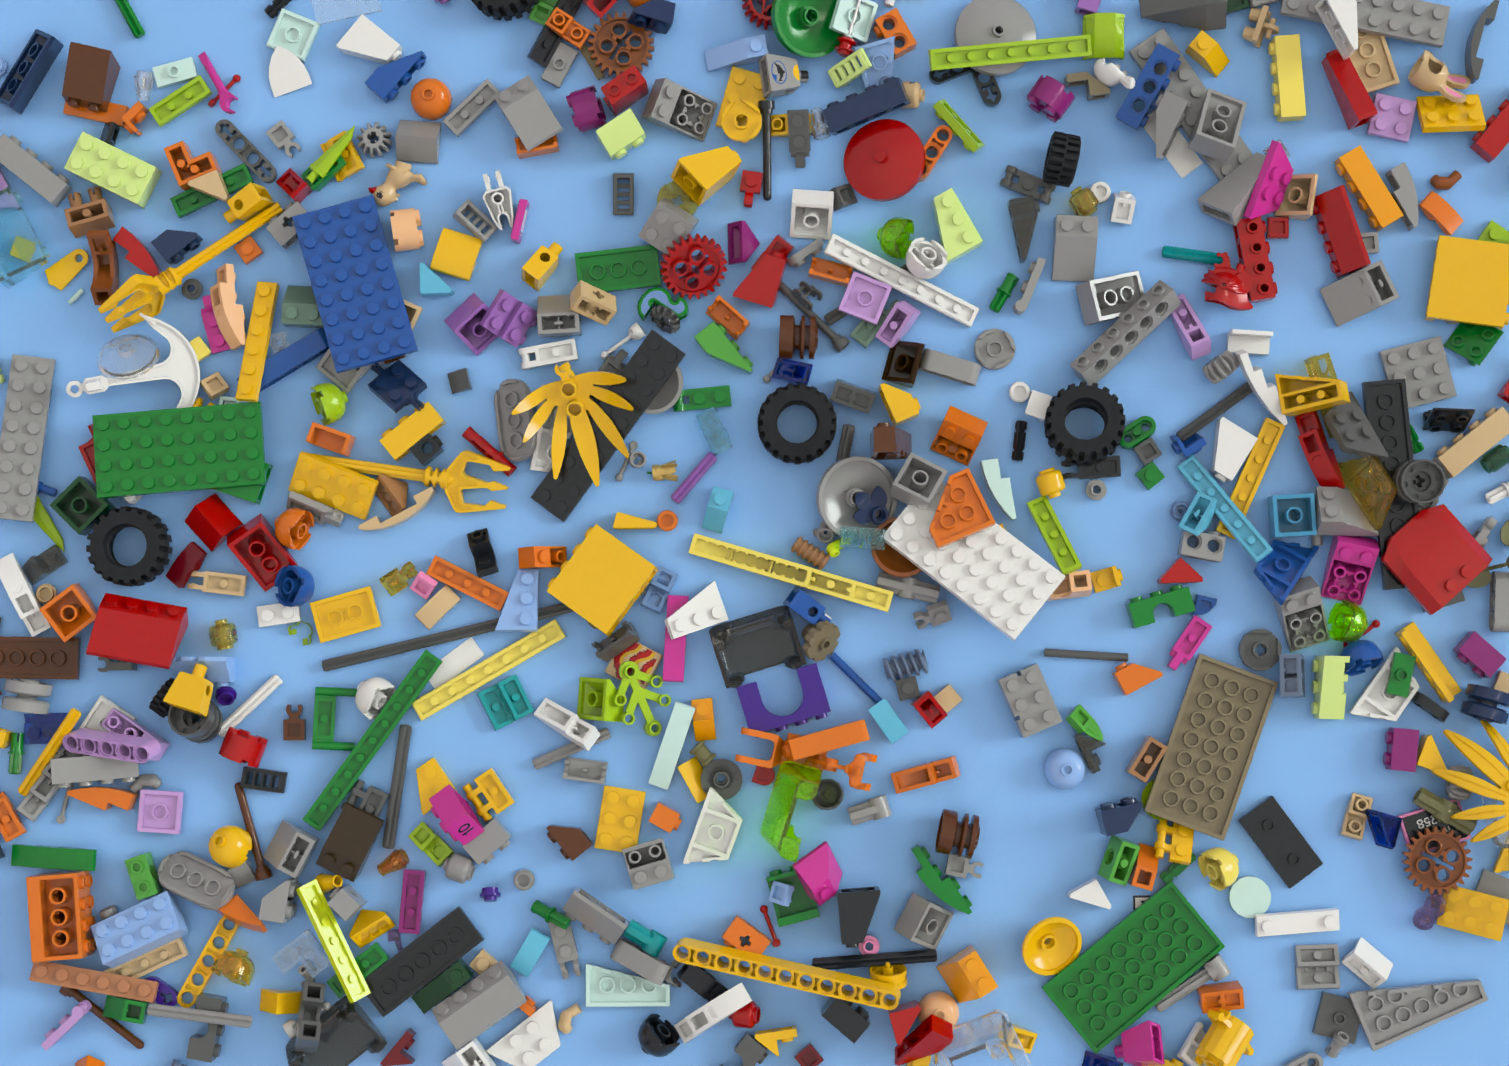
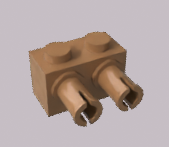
M94 186L95 192H93L92 187L88 189L91 201L89 203H82L79 192H73L75 198H73L72 193L68 195L71 208L64 209L68 228L75 238L86 236L88 230H107L116 227L112 209L105 198L102 197L101 188L98 186Z

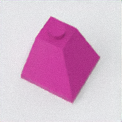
M825 841L792 865L807 896L819 906L837 894L842 876V871L829 844Z

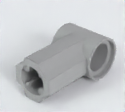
M886 795L877 796L869 799L868 802L847 808L852 825L892 815Z

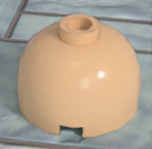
M943 991L931 992L924 995L919 1001L922 1008L918 1014L920 1023L933 1014L952 1023V1028L957 1024L959 1007L950 994Z

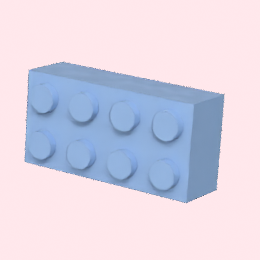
M169 891L158 894L90 926L102 964L112 969L189 933L177 896Z

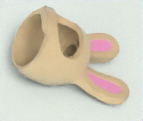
M1428 50L1423 52L1408 75L1410 84L1424 92H1440L1445 98L1456 103L1466 101L1467 96L1452 88L1466 89L1471 83L1470 79L1464 75L1449 73L1448 67L1444 62L1436 59Z

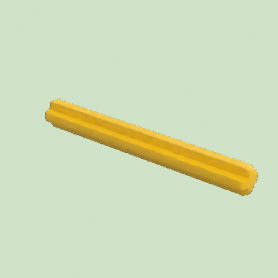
M76 708L70 709L18 788V792L21 795L27 796L30 793L29 790L40 778L42 771L50 763V759L54 758L62 746L64 736L71 732L81 717V712Z

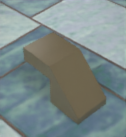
M1088 72L1066 74L1064 78L1065 87L1085 85L1087 101L1108 98L1111 93L1107 86Z

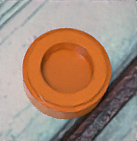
M665 510L658 515L657 524L663 531H672L678 524V518L674 512Z

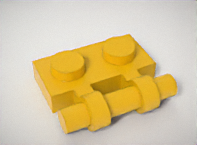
M490 768L474 779L478 785L476 789H473L470 783L462 787L467 794L466 798L468 801H472L477 809L476 813L478 816H482L485 822L492 818L488 812L491 808L494 809L496 814H499L515 803L493 768ZM481 792L489 802L486 805L478 797V794Z
M1159 820V824L1156 825L1157 841L1154 842L1155 858L1163 859L1164 853H1169V862L1190 865L1194 830L1172 822V827L1167 825V820ZM1166 835L1171 836L1170 845L1165 843Z

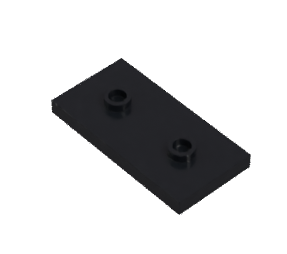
M1273 796L1268 797L1238 820L1289 889L1323 864Z

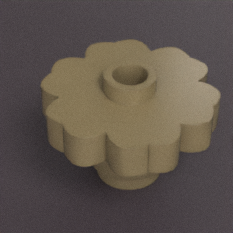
M827 620L818 622L817 625H806L802 630V637L805 641L802 646L804 655L817 662L824 660L827 654H832L838 645L837 639L840 637L839 628Z

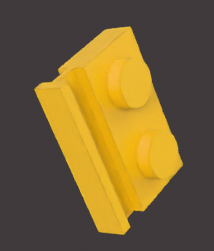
M347 131L337 134L324 144L322 143L320 146L325 153ZM352 140L341 153V156L348 164L335 175L336 180L342 182L345 178H349L365 168Z

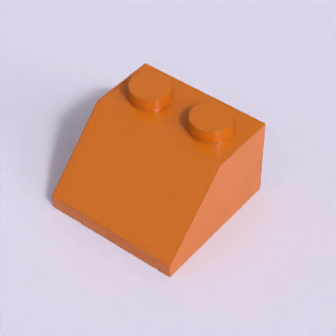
M79 583L70 585L39 609L64 643L95 621L97 615L91 598Z

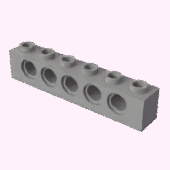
M1159 280L1070 364L1077 377L1082 382H1087L1088 386H1092V383H1098L1182 304L1173 288Z

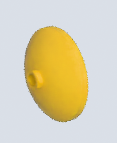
M1049 917L1041 920L1029 930L1024 938L1022 957L1025 964L1030 970L1039 975L1058 974L1078 957L1082 946L1081 933L1072 921L1063 917Z

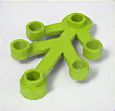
M625 661L619 667L621 682L617 693L613 696V703L617 706L626 704L627 698L625 693L630 684L632 693L626 710L621 715L622 723L626 725L634 723V711L638 703L646 721L643 725L645 734L657 736L660 734L662 726L659 721L654 719L646 698L657 702L658 705L663 707L670 705L671 698L667 694H658L640 687L637 679L648 682L654 688L661 687L663 679L661 676L649 675L639 671L638 665L633 661ZM628 668L632 669L631 675L627 674ZM655 678H658L657 685L653 684ZM619 696H622L621 703L617 702ZM665 696L667 699L666 703L662 704L661 699ZM627 715L631 717L629 722L625 721ZM655 724L657 729L655 732H652L651 727Z

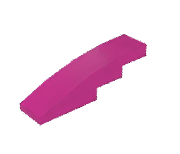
M668 595L666 619L681 606L685 605L689 601V596ZM667 627L665 630L663 681L684 683L687 635L671 640Z

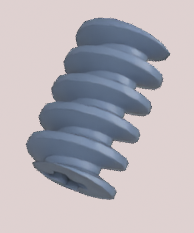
M915 649L914 656L908 651L906 658L900 653L898 660L894 656H890V662L886 658H882L887 680L890 677L893 682H896V675L901 680H904V673H907L909 678L912 677V671H915L918 676L921 669L928 673V665L923 649L922 654L918 649Z

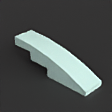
M678 701L675 702L648 782L649 784L668 790L696 709L695 707Z

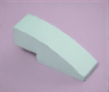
M998 458L981 461L982 475L993 500L1010 520H1015L1016 512L1010 477L1001 479Z

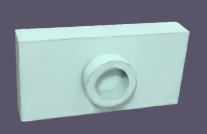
M192 57L152 68L159 89L190 81L198 76Z

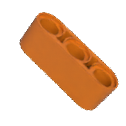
M941 125L937 127L925 144L926 161L924 169L926 173L921 176L918 182L927 179L950 144L952 131L948 126ZM945 133L948 139L941 141L938 139L937 134ZM934 150L937 156L929 158L926 155V151Z

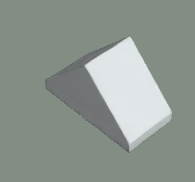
M1096 878L1086 881L1067 893L1069 898L1106 909L1111 908V904Z

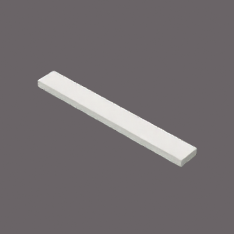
M834 233L823 252L875 280L891 285L893 289L969 328L972 326L979 311V308L916 277Z

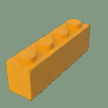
M1360 145L1334 162L1337 173L1344 177L1347 182L1346 187L1351 194L1354 193L1357 198L1358 207L1360 210L1365 211L1368 216V223L1373 229H1376L1378 232L1404 216Z

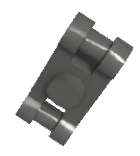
M1007 165L1005 169L1006 175L1001 179L1000 186L1049 205L1051 201L1050 195L1052 191H1055L1057 185L1044 183L1041 178L1018 170L1014 166ZM1013 177L1019 178L1017 184L1012 182ZM1038 187L1044 188L1042 194L1037 193Z

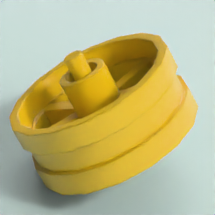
M886 962L884 966H872L869 968V975L872 980L893 984L899 989L907 986V968L903 964L890 965V962Z

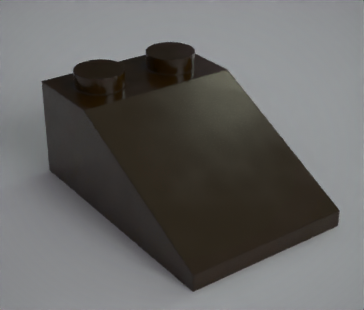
M346 803L323 846L316 864L354 882L364 868L384 820L350 803Z

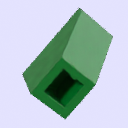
M107 995L103 1016L144 1024L149 1003Z

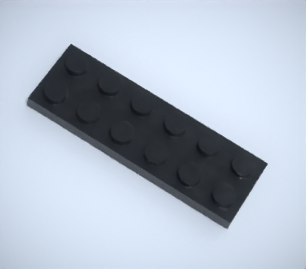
M458 906L365 978L371 992L367 995L380 1014L385 1017L481 943L484 937L462 908Z

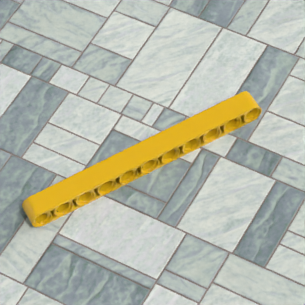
M681 938L672 951L674 959L680 963L885 1010L895 1009L901 997L900 989L893 984L692 938ZM679 947L686 948L688 953H683ZM700 952H706L709 957H702ZM720 957H727L729 962H723ZM741 961L748 962L750 966H743L741 964ZM761 966L769 967L770 971H764ZM782 971L790 972L791 976H785ZM808 975L812 980L806 981L802 976ZM829 980L833 985L827 986L823 981ZM844 985H850L854 990H846ZM865 990H872L874 995L866 994ZM891 994L895 999L889 1000L885 995Z

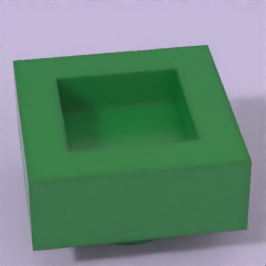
M1153 461L1135 474L1147 490H1150L1165 478Z

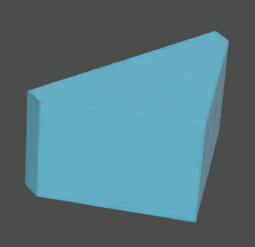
M423 262L420 263V294L423 297L453 296L455 294Z
M1198 491L1178 528L1195 536L1201 534L1211 526L1217 499Z

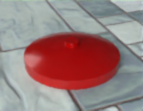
M893 119L876 120L860 128L850 139L844 154L845 175L850 185L863 197L880 202L895 200L911 191L920 180L926 161L925 149L916 132L905 123Z

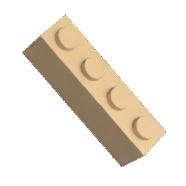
M1504 407L1491 408L1484 414L1485 418L1482 421H1474L1468 426V432L1464 435L1461 432L1452 439L1453 444L1449 447L1445 445L1436 452L1437 456L1432 460L1443 469L1447 479L1455 477L1509 434V413Z

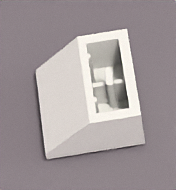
M474 1038L441 1062L443 1066H497L477 1038Z

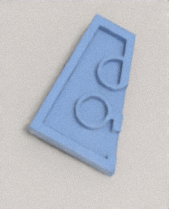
M539 569L517 571L495 628L496 632H538Z

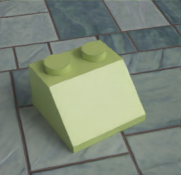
M630 108L596 130L598 140L611 160L615 158L617 160L621 159L627 154V150L632 147H639L646 138L644 130Z

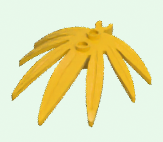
M567 361L565 362V371L559 370L558 364L554 367L555 373L561 377V380L545 384L528 394L513 409L511 414L516 415L525 412L547 399L532 417L522 440L525 443L545 423L554 406H558L553 426L551 447L554 479L558 478L564 458L567 440V415H569L572 432L580 456L592 481L598 487L600 484L598 449L586 410L589 411L604 435L626 458H629V453L612 420L589 396L592 395L605 403L622 409L633 411L634 408L618 394L593 385L620 384L626 382L625 377L604 371L585 372L570 377L571 365Z
M1480 720L1501 758L1509 768V744L1492 725ZM1443 730L1444 735L1476 768L1494 782L1496 786L1478 777L1458 771L1433 769L1431 773L1467 791L1503 802V805H1485L1453 814L1451 819L1484 820L1505 816L1478 832L1470 840L1472 843L1505 833L1509 830V770L1496 757L1477 743L1453 731Z

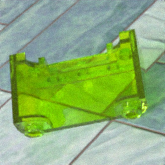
M793 761L783 762L778 769L761 826V835L782 858L796 862L801 838L795 835L794 825L790 824L797 798L811 800L816 796L822 770Z

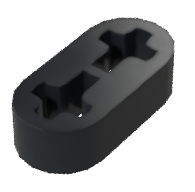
M1418 691L1411 699L1415 705L1440 722L1444 723L1450 714Z

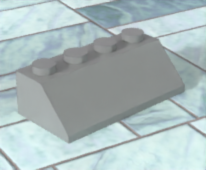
M500 960L433 1007L432 1011L444 1033L454 1047L459 1050L523 1005L527 1000L513 972Z

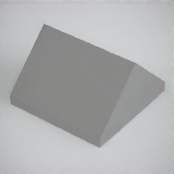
M400 120L395 135L397 161L438 164L442 124Z

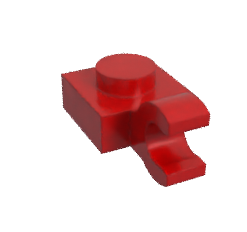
M743 170L740 192H745L744 207L752 208L754 194L760 195L763 173Z

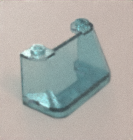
M10 187L0 191V282L7 288L16 285L49 262L48 258L51 257L46 246H41L20 204L23 200L19 192H14Z

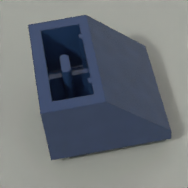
M1127 797L1120 799L1118 804L1112 802L1100 804V808L1095 809L1101 834L1111 836L1128 832L1143 807L1142 801Z

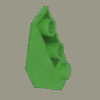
M713 321L694 336L696 342L708 356L751 374L753 372L751 369L753 364L746 355L744 357L738 352L740 350L739 346L733 339L731 341L728 340L725 336L727 331L721 324L716 325Z

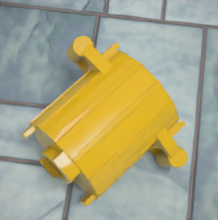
M1220 1009L1219 1012L1209 1010L1207 1016L1212 1024L1196 1049L1195 1053L1197 1056L1194 1060L1200 1066L1202 1063H1205L1207 1066H1236L1242 1054L1252 1056L1254 1053V1049L1250 1045V1041L1254 1036L1252 1029L1240 1019L1230 1015V1011Z

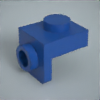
M1197 433L1185 441H1181L1175 435L1170 436L1173 442L1171 447L1174 452L1186 458L1191 454L1200 452L1202 447L1207 444L1204 438Z

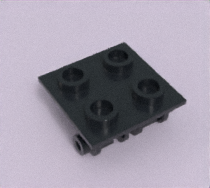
M1433 408L1423 413V420H1426L1422 430H1430L1431 432H1464L1475 413V409Z

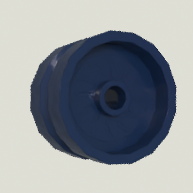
M1467 684L1465 694L1467 697L1477 700V702L1463 701L1460 712L1481 721L1507 725L1509 714L1507 711L1497 708V706L1509 707V693L1476 684Z

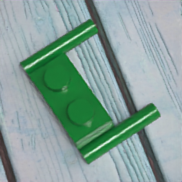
M315 687L312 750L352 751L354 749L355 743L334 742L336 696L355 697L357 688Z

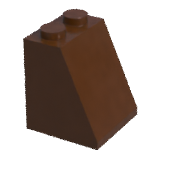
M75 42L70 43L62 96L69 106L74 108L86 107L88 110L96 113L99 111L107 112L121 68L112 51Z

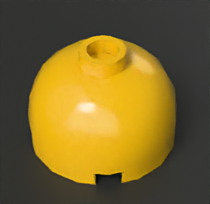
M226 825L220 827L210 837L208 843L209 854L216 863L223 867H239L248 858L246 855L252 849V838L247 831L238 826Z

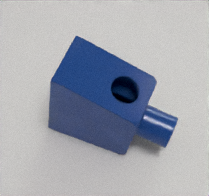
M797 587L793 588L783 602L785 606L812 625H815L816 622H823L825 620L830 622L832 620L830 616L824 613L826 608ZM813 607V612L809 614V608Z

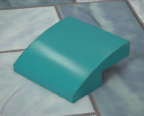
M516 674L477 693L494 731L534 712Z

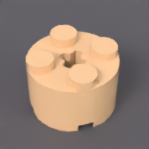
M419 209L391 210L390 219L395 252L416 250L424 246L422 230L417 228V226H421Z

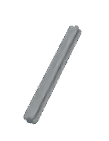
M153 1003L149 1004L147 1008V1015L242 1028H250L252 1025V1017L247 1015Z

